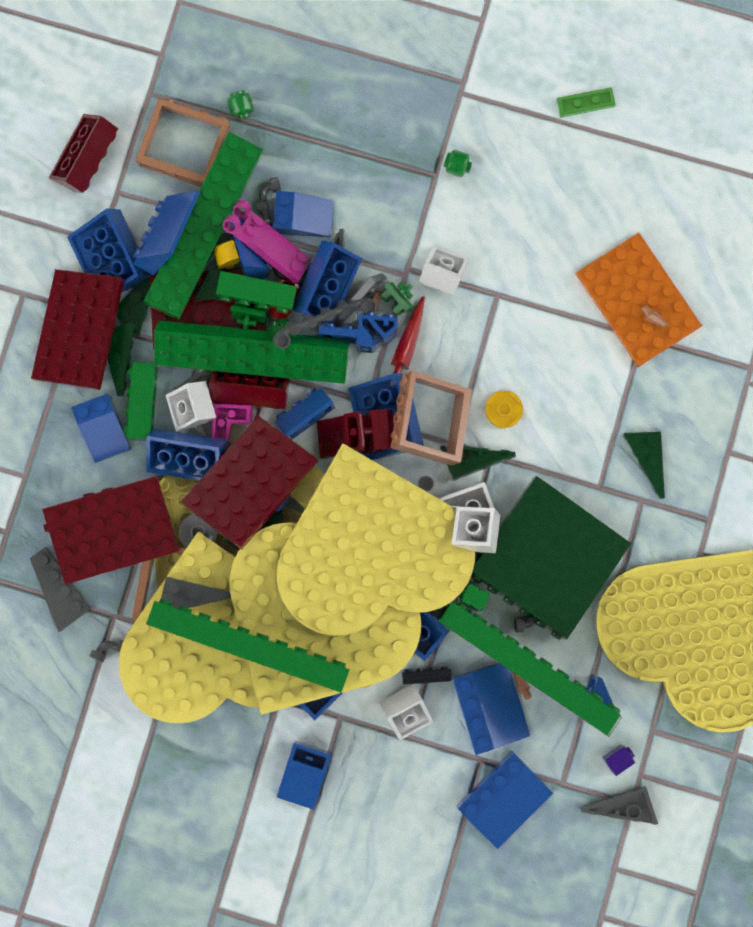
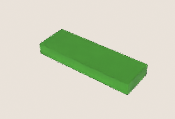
M612 87L559 97L556 100L560 118L613 108L616 105Z

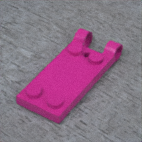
M239 200L233 208L235 215H229L224 220V230L233 234L286 278L296 284L312 259L263 221L261 217L253 213L247 201ZM239 206L244 208L246 212L240 210ZM239 218H242L245 221L242 226L240 225L241 222Z

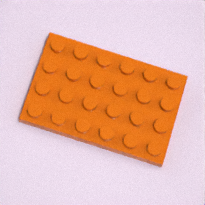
M640 233L632 236L575 274L637 367L645 364L702 327V324ZM648 305L652 312L656 311L669 325L661 328L644 320L646 316L641 309Z

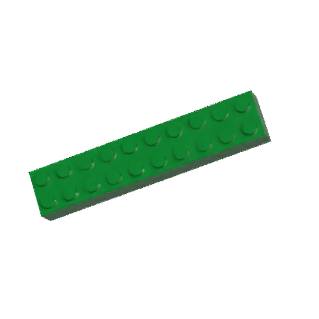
M231 132L228 133L199 190L200 194L172 256L160 268L144 299L145 305L177 321L180 320L213 254V250L216 248L224 232L223 222L227 216L233 214V208L240 200L262 156V148Z
M158 321L154 330V365L345 384L349 339L289 334L291 339L290 345L285 349H280L273 342L274 335L277 332Z
M161 598L159 602L154 601L146 625L342 693L350 670L345 668L346 663L334 659L330 663L326 661V656L314 653L313 656L308 655V650L297 646L293 650L287 647L289 643L277 639L275 643L268 641L269 636L257 633L256 636L249 634V629L240 626L237 629L229 627V622L221 619L218 620V623L211 621V616L199 612L198 616L191 614L192 609L181 605L179 609L172 607V602Z
M452 602L440 619V623L606 736H611L623 718L619 714L621 712L619 708L611 703L607 706L603 703L604 699L593 691L589 694L585 691L587 688L577 680L571 682L568 680V674L559 668L557 671L553 670V665L542 657L537 659L535 657L537 654L526 646L522 649L519 647L520 643L510 635L504 637V632L493 624L489 627L486 625L487 621L477 613L471 615V610L459 602L456 605Z

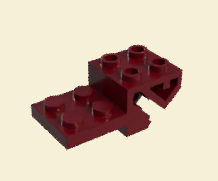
M371 410L366 415H361V412L343 414L344 416L316 421L320 459L335 457L342 444L360 454L392 449L391 434L394 430L393 410Z

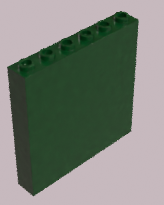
M535 476L499 526L496 553L481 552L474 562L471 578L479 584L481 582L488 586L486 589L495 595L498 593L503 596L502 600L508 605L513 606L514 604L519 608L518 612L525 617L531 616L535 619L534 623L542 629L548 628L552 631L550 634L558 640H561V638L568 639L631 545V542L541 478Z

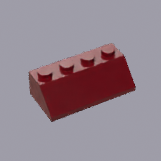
M83 114L49 179L74 192L84 193L90 185L92 176L98 171L99 163L106 156L110 143L116 138L118 128L102 116Z
M213 371L209 383L210 398L212 402L286 410L290 378Z

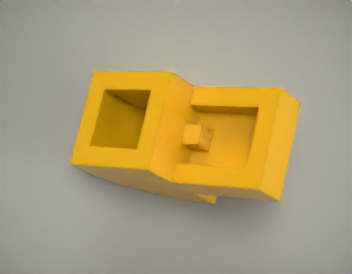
M234 240L225 242L213 250L218 269L226 267L227 270H233V265L240 263Z

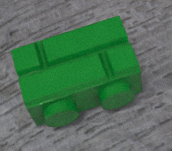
M469 584L458 596L461 597L460 602L468 606L471 605L472 608L481 611L484 609L490 593Z

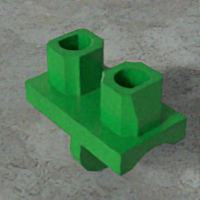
M387 282L384 285L385 289L380 294V297L386 303L393 297L395 298L397 303L391 309L397 316L414 308L409 302L413 297L410 293L412 289L411 284L404 286L400 282L396 286L393 282Z
M236 301L235 306H231L232 318L237 319V324H242L243 329H249V326L256 327L257 323H266V311L257 308L258 305L254 304V308L251 309L238 304L239 301Z

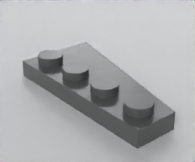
M47 547L30 558L58 632H61L90 611L91 608L73 583L64 584L59 564Z

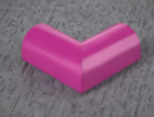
M213 404L216 418L212 420L211 438L228 440V444H230L232 424L250 425L253 421V407L251 405Z

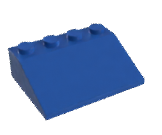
M196 190L168 195L163 201H158L154 209L157 211L156 215H152L147 224L150 228L148 232L145 231L140 241L143 243L141 247H137L133 255L136 258L133 265L154 275L165 264L176 248L200 192Z
M106 208L67 237L83 272L122 277L125 279L122 292L135 287L151 277L150 273L133 265L136 259L133 255L138 246L120 209Z
M395 373L348 388L353 412H361V415H366L371 410L388 409L393 410L394 419L398 406L396 401L401 388L400 381H402L404 373ZM412 399L406 441L424 446L414 400ZM391 449L363 455L371 460H376L406 452Z
M497 663L452 677L475 755L500 748L530 736L509 669Z
M511 750L456 806L470 823L498 849L553 792Z

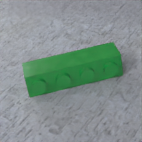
M220 271L216 295L220 297L221 301L231 302V300L239 301L238 304L250 306V304L258 305L257 308L269 310L270 307L277 309L276 312L288 314V311H293L297 287Z
M132 362V367H129L128 371L131 385L127 387V397L130 398L129 405H126L125 414L128 416V424L125 423L124 435H127L126 438L129 440L146 441V436L154 430L158 366L154 365V363Z

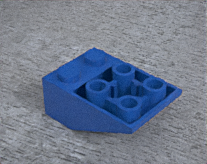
M295 740L277 798L314 810L332 753Z

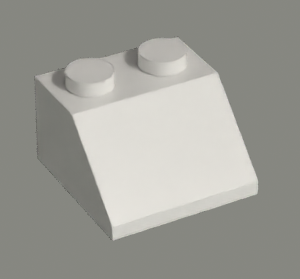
M433 246L425 262L419 282L427 287L439 289L446 294L455 295L469 259Z
M206 381L187 383L166 395L176 432L205 424L216 418Z
M457 507L452 545L475 552L496 553L500 514L495 508Z
M414 684L379 701L399 740L434 723Z

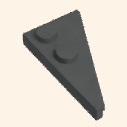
M383 273L371 276L349 302L368 298L379 289L387 277ZM358 308L353 309L348 315L343 313L338 315L334 322L335 327L339 328Z

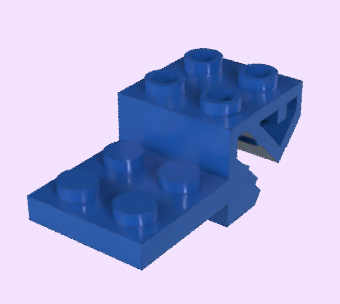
M368 312L363 315L359 314L358 329L348 325H344L343 328H337L334 324H324V326H319L318 334L319 337L349 339V344H356L357 352L374 353L379 342L385 346L396 338L398 318H394L392 314L375 316V313Z

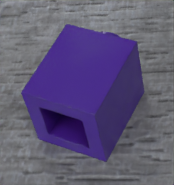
M619 745L602 757L615 776H618L636 763L633 760L635 755L629 747L625 748L623 745Z

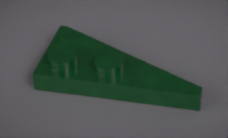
M135 322L114 328L107 358L116 393L119 397L124 396V391L126 390L127 382H125L127 370L130 367L131 349L134 343L132 337L133 331L136 329Z

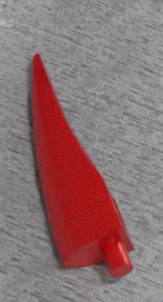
M424 296L420 298L410 316L391 362V365L395 366L393 374L401 373L402 369H409L421 326L425 302Z

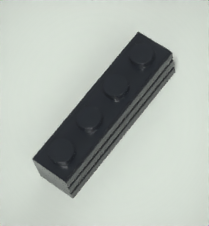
M448 666L441 667V669L431 667L429 670L417 668V671L404 669V672H402L403 685L452 681L451 669H448Z

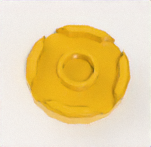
M498 391L491 395L486 402V418L497 428L506 429L513 427L522 417V401L511 391Z

